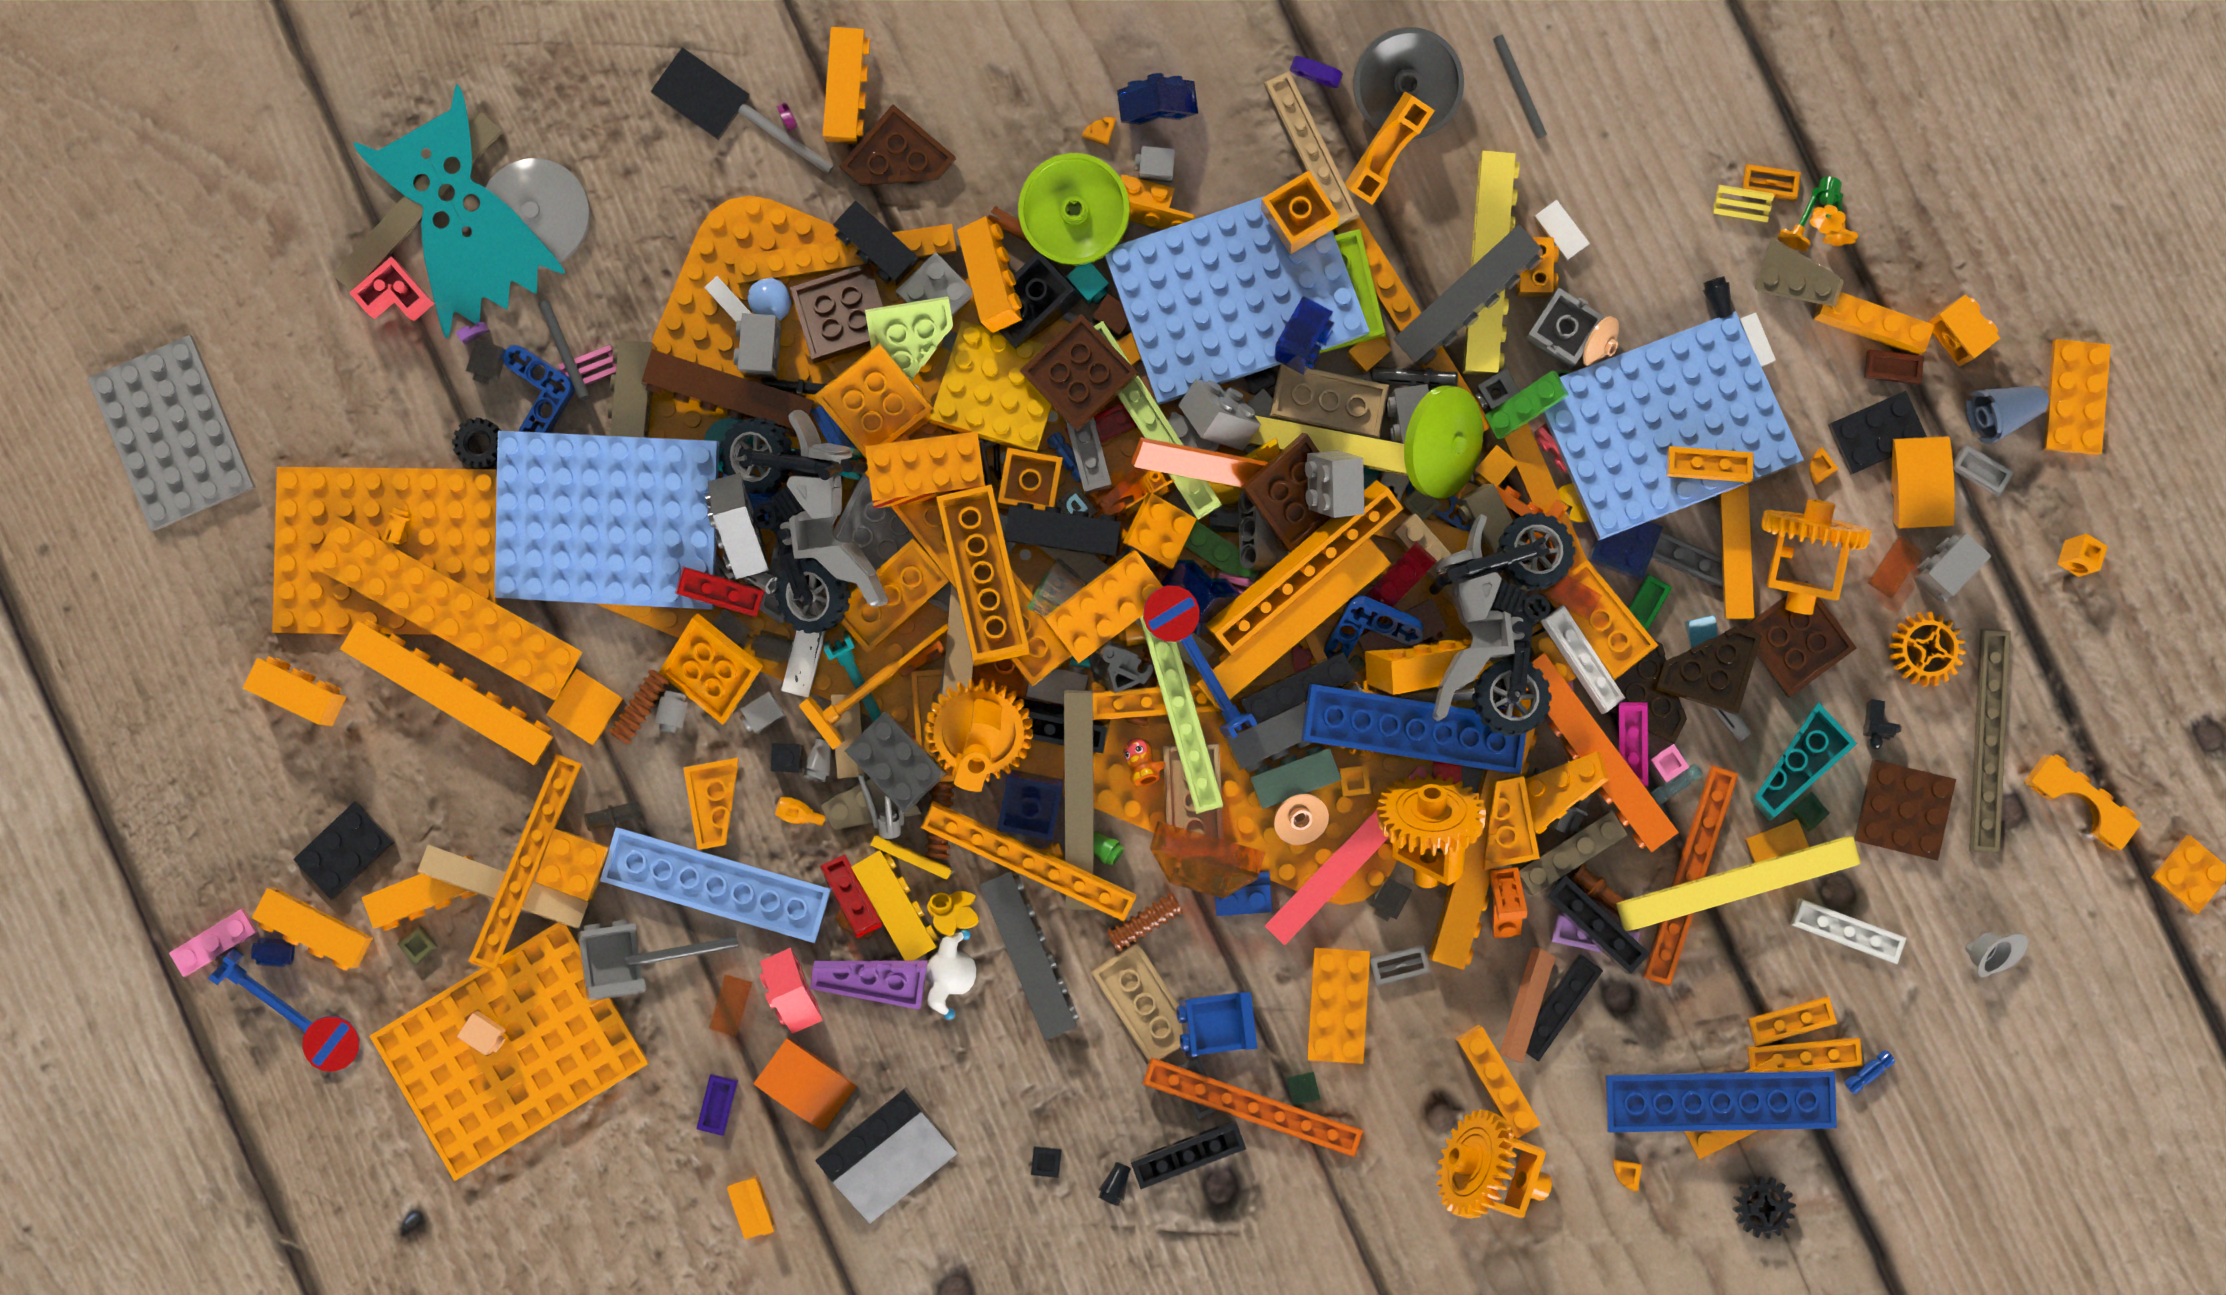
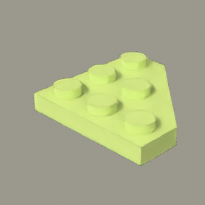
M948 296L865 310L871 349L880 343L911 381H913L921 367L932 356L943 337L953 327Z

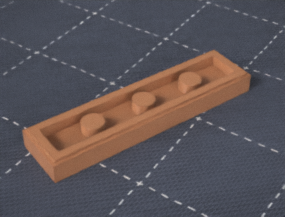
M1532 947L1499 1052L1500 1055L1519 1063L1524 1061L1556 958L1540 948Z

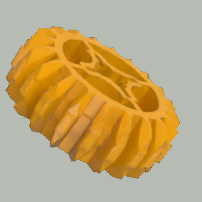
M1931 611L1926 613L1925 618L1921 612L1915 613V620L1908 616L1905 618L1906 625L1902 623L1897 624L1896 627L1900 633L1891 634L1892 639L1896 640L1897 643L1888 645L1889 649H1896V654L1890 655L1889 658L1890 660L1898 659L1899 663L1895 664L1893 668L1894 670L1904 669L1901 673V678H1907L1911 674V684H1916L1920 679L1922 687L1928 686L1929 681L1932 686H1938L1940 680L1943 682L1949 681L1948 673L1951 675L1958 673L1953 665H1963V661L1957 658V656L1966 654V650L1958 648V645L1965 643V640L1956 638V635L1961 632L1959 628L1950 629L1954 623L1952 620H1948L1943 624V614H1938L1934 619V614ZM1919 627L1931 628L1922 640L1910 637ZM1941 635L1945 640L1947 651L1939 644ZM1929 644L1928 649L1932 650L1931 652L1933 653L1926 654V650L1920 645ZM1907 648L1911 649L1915 654L1914 664L1909 659ZM1931 659L1944 661L1933 672L1923 671L1924 667L1929 665Z

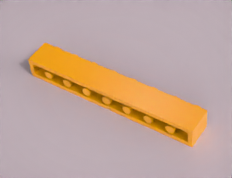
M1376 480L1364 490V514L1332 517L1205 624L1206 628L1218 643L1232 654L1404 508L1390 489Z
M1370 538L1232 654L1228 651L1223 653L1219 657L1221 663L1217 667L1212 669L1210 666L1229 700L1391 565ZM1200 674L1197 675L1200 681L1196 683V686L1218 711L1220 709L1218 703Z
M369 619L366 622L357 620L340 650L533 765L539 763L554 738V735L549 733L551 730L549 726L536 720L535 724L525 719L527 713L515 706H512L511 709L501 704L503 699L490 691L486 695L477 690L479 686L477 683L466 677L463 680L453 676L455 670L441 662L438 666L428 661L431 656L418 648H415L414 652L404 646L406 641L392 633L388 637L381 633L382 627Z

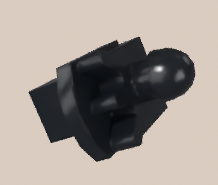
M1871 699L1867 702L1863 735L1871 737L1869 744L1871 748L1877 750L1883 745L1882 739L1890 740V738H1894L1896 733L1901 732L1902 726L1900 724L1883 722L1885 701Z

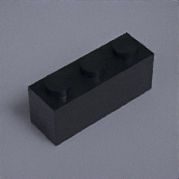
M856 200L833 224L837 232L834 236L846 247L851 244L857 250L855 255L864 264L868 265L871 262L878 269L875 273L887 284L892 281L897 286L919 262L915 253Z

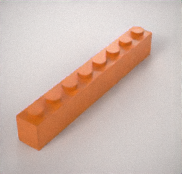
M1540 651L1529 659V662L1534 664L1533 667L1536 670L1539 668L1543 672L1544 680H1548L1550 685L1548 691L1551 693L1552 699L1549 701L1550 710L1547 715L1552 722L1548 724L1558 738L1561 735L1564 736L1569 743L1565 748L1574 760L1596 751L1601 753L1608 781L1601 785L1602 789L1598 792L1608 805L1613 802L1619 811L1615 815L1623 826L1630 825L1635 831L1632 838L1641 849L1647 847L1652 853L1678 834L1677 829L1546 654Z

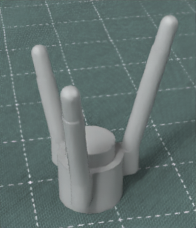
M859 774L858 779L873 819V827L879 830L881 838L891 839L900 836L901 825H904V812L899 807L897 814L895 811H892L890 798L885 796V811L880 813V817H878L865 779L862 774Z

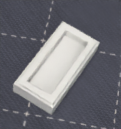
M1557 200L1533 217L1548 237L1554 238V246L1559 247V252L1566 261L1590 244Z

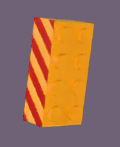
M977 432L865 446L874 508L935 501L937 496L985 486Z

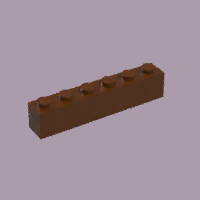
M651 349L641 384L646 385V391L662 395L663 391L672 393L673 399L684 403H689L691 399L700 402V408L716 412V409L719 408L727 411V416L734 419L743 420L745 416L751 419L766 418L767 421L773 420L777 423L776 426L785 429L787 432L785 435L796 437L797 434L789 421V414L794 410H802L809 416L814 401Z

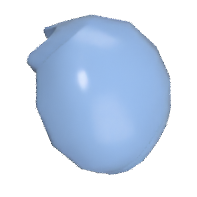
M765 278L758 280L750 287L747 297L753 314L776 315L779 321L789 314L792 299L788 289L781 281L774 278Z

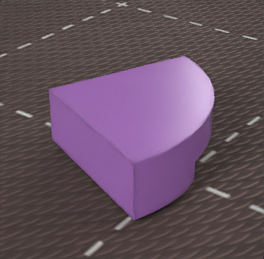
M477 322V325L472 328L465 326L457 330L456 334L460 341L467 345L490 330L485 322Z

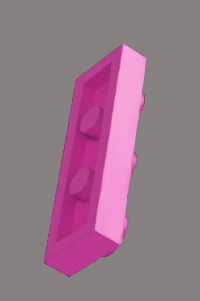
M1620 702L1619 753L1644 786H1648L1649 783L1648 702Z

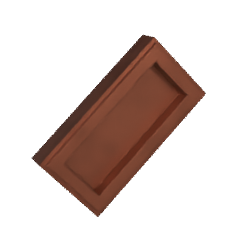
M1869 349L1866 356L1864 378L1920 385L1922 383L1924 356Z

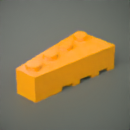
M1465 636L1463 640L1458 641L1443 640L1432 644L1365 651L1367 684L1393 695L1438 687L1454 655L1461 650L1469 649L1472 644V636ZM1486 663L1475 679H1479V675L1491 666L1492 663Z

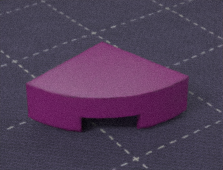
M784 102L776 106L788 131L797 128V122L788 104Z

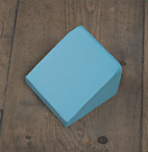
M1715 615L1684 622L1691 648L1718 636Z

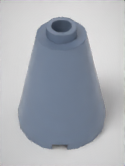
M2038 386L1978 389L1969 394L1972 398L1966 402V414L1972 431L1978 430L1982 436L1978 439L1985 444H1991L2044 413L2049 404V397Z

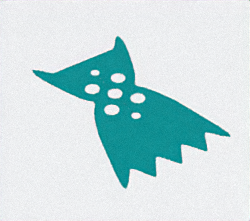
M456 84L450 110L380 150H374L363 144L353 142L356 151L379 175L404 196L421 204L423 207L421 231L424 261L438 319L445 338L448 339L454 312L461 314L476 325L477 322H480L481 300L483 297L488 298L504 309H508L511 281L518 283L533 293H537V270L539 265L565 274L563 267L555 256L522 219L499 197L471 180L472 150L469 122L463 92L458 84ZM424 148H428L431 151V156L428 159H424L421 156V151ZM451 156L458 158L461 164L459 171L455 174H449L444 169L445 160ZM418 174H425L430 180V185L425 191H418L413 185V180ZM443 184H450L455 190V195L451 201H443L438 195V190ZM469 194L476 195L480 200L479 208L473 212L466 210L463 205L464 198ZM439 211L446 212L450 219L448 226L442 229L437 228L433 224V216ZM466 226L472 229V234L469 237H465L462 234V229Z

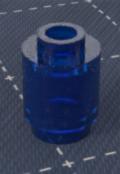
M260 937L257 943L252 944L251 959L256 960L257 966L285 967L286 965L293 964L295 945L284 939Z

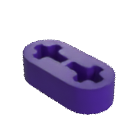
M1294 56L1289 69L1290 72L1297 76L1332 88L1339 87L1343 73L1336 68L1302 56Z

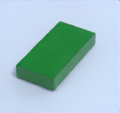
M1649 573L1646 574L1628 606V609L1646 631L1650 628L1672 589L1670 585Z

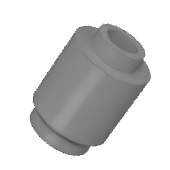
M665 691L664 696L660 697L655 724L660 725L659 730L676 733V728L682 729L688 705L685 702L686 695Z

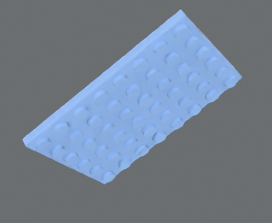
M1263 197L1119 244L1105 255L1157 405L1184 397L1195 379L1205 382L1211 380L1220 385L1369 334V328L1333 231H1329L1290 255L1261 211V199Z
M1736 311L1730 316L1713 319L1559 377L1569 396L1542 413L1598 541L1749 483L1666 476L1667 449L1669 446L1753 452V480L1751 482L1798 465L1804 461Z
M498 431L495 597L715 609V605L675 594V590L683 566L716 576L717 540L715 532L717 530L715 527H711L707 514L709 509L705 494L709 493L708 481L718 479L719 441Z

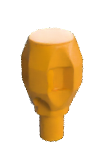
M780 797L774 813L782 820L793 824H809L810 822L823 826L826 817L825 815L813 812V809L804 802L792 797Z

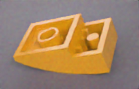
M1949 436L1893 439L1891 493L1894 495L1893 523L1898 528L1954 526V471Z

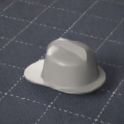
M1986 932L1977 940L1966 945L1965 950L1970 955L1971 961L1978 967V975L1984 978L2016 964L2027 950L2028 939L2022 933L2003 937L1993 932Z

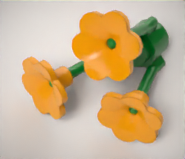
M1828 176L1820 179L1819 187L1813 188L1811 199L1799 224L1794 226L1793 231L1781 229L1777 239L1794 250L1798 249L1806 252L1811 242L1803 237L1804 226L1817 199H1819V202L1825 206L1824 208L1817 207L1813 210L1810 224L1818 228L1819 232L1825 233L1823 243L1831 244L1832 246L1855 243L1858 233L1847 230L1844 222L1846 215L1842 212L1843 194L1840 193L1842 182L1835 177Z

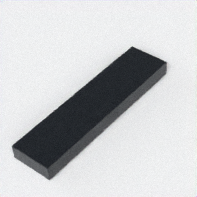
M1581 954L1577 956L1539 1009L1526 1054L1538 1062L1603 972L1602 969Z

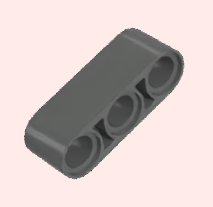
M1242 491L1238 500L1240 563L1245 569L1268 572L1277 563V538L1247 495Z

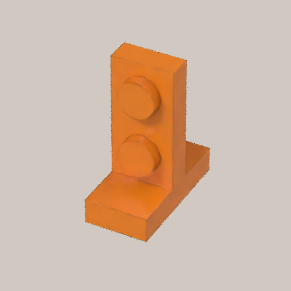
M1507 485L1505 489L1499 486L1496 488L1504 504L1520 516L1528 513H1543L1544 510L1530 501L1527 505L1519 499L1521 494ZM1556 500L1545 516L1549 517L1552 515L1559 522L1569 506L1560 500ZM1534 532L1536 540L1544 537V535Z
M1518 867L1491 869L1493 938L1520 936L1522 918H1527V907Z

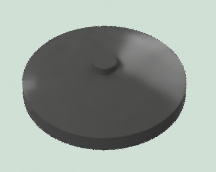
M1401 27L1381 34L1362 52L1354 71L1353 93L1362 116L1376 130L1379 131L1404 92L1411 94L1435 110L1420 134L1412 139L1423 138L1435 133L1454 116L1464 92V73L1455 50L1442 37L1418 27Z

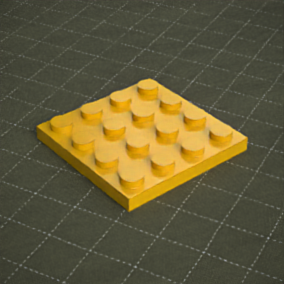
M962 320L929 423L961 433L977 432L978 438L1019 450L1037 453L1052 405L1021 374L1020 370L1047 345L1028 340L1015 349L999 331L992 333L986 327Z

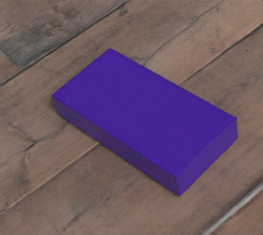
M710 1074L697 1130L721 1136L725 1135L738 1080Z

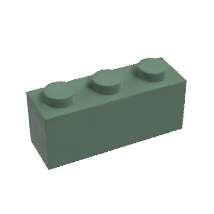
M1322 745L1307 750V757L1297 760L1296 755L1280 760L1281 766L1271 770L1270 766L1266 765L1253 770L1255 776L1250 777V781L1261 809L1283 802L1292 796L1304 794L1342 780L1330 748L1323 750Z

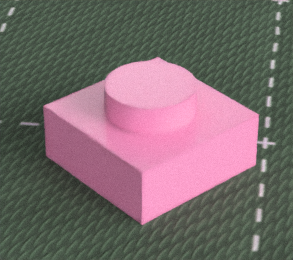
M1671 744L1649 759L1664 783H1667L1689 768L1674 744Z

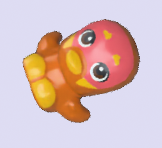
M1136 738L1130 740L1123 750L1124 758L1129 768L1133 770V773L1130 775V781L1138 786H1145L1160 779L1159 771L1165 767V762H1153L1151 745L1145 739Z

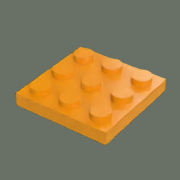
M880 343L814 395V398L866 459L865 446L892 443L933 410L930 402Z
M697 613L690 620L658 673L667 678L671 684L723 725L728 721L763 665Z

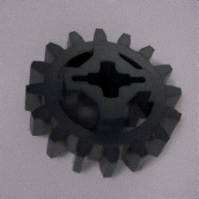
M1758 1176V1183L1748 1179L1749 1187L1746 1189L1740 1186L1739 1190L1743 1194L1741 1197L1734 1196L1733 1198L1739 1202V1206L1732 1208L1734 1212L1740 1213V1216L1735 1219L1736 1222L1739 1224L1745 1222L1743 1230L1748 1233L1753 1229V1236L1757 1238L1763 1232L1764 1237L1770 1239L1772 1231L1780 1236V1227L1790 1228L1786 1220L1788 1218L1795 1219V1216L1789 1212L1790 1209L1796 1207L1795 1203L1788 1201L1793 1196L1792 1192H1783L1786 1185L1782 1182L1776 1185V1179L1772 1177L1768 1179L1767 1183L1762 1176ZM1769 1189L1775 1191L1781 1200H1773ZM1755 1192V1196L1748 1202L1749 1197ZM1764 1202L1770 1205L1769 1208L1765 1209V1213L1759 1210V1207H1762ZM1778 1213H1781L1779 1218L1775 1222H1773V1219L1778 1215ZM1748 1215H1756L1760 1226L1754 1224Z

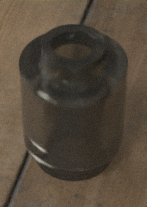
M761 630L759 635H754L751 650L755 651V657L778 663H782V661L789 662L794 640L788 639V636Z

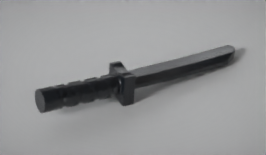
M762 378L760 384L786 392H794L799 396L805 397L806 394L815 395L828 385L808 383V381L802 379L794 382Z

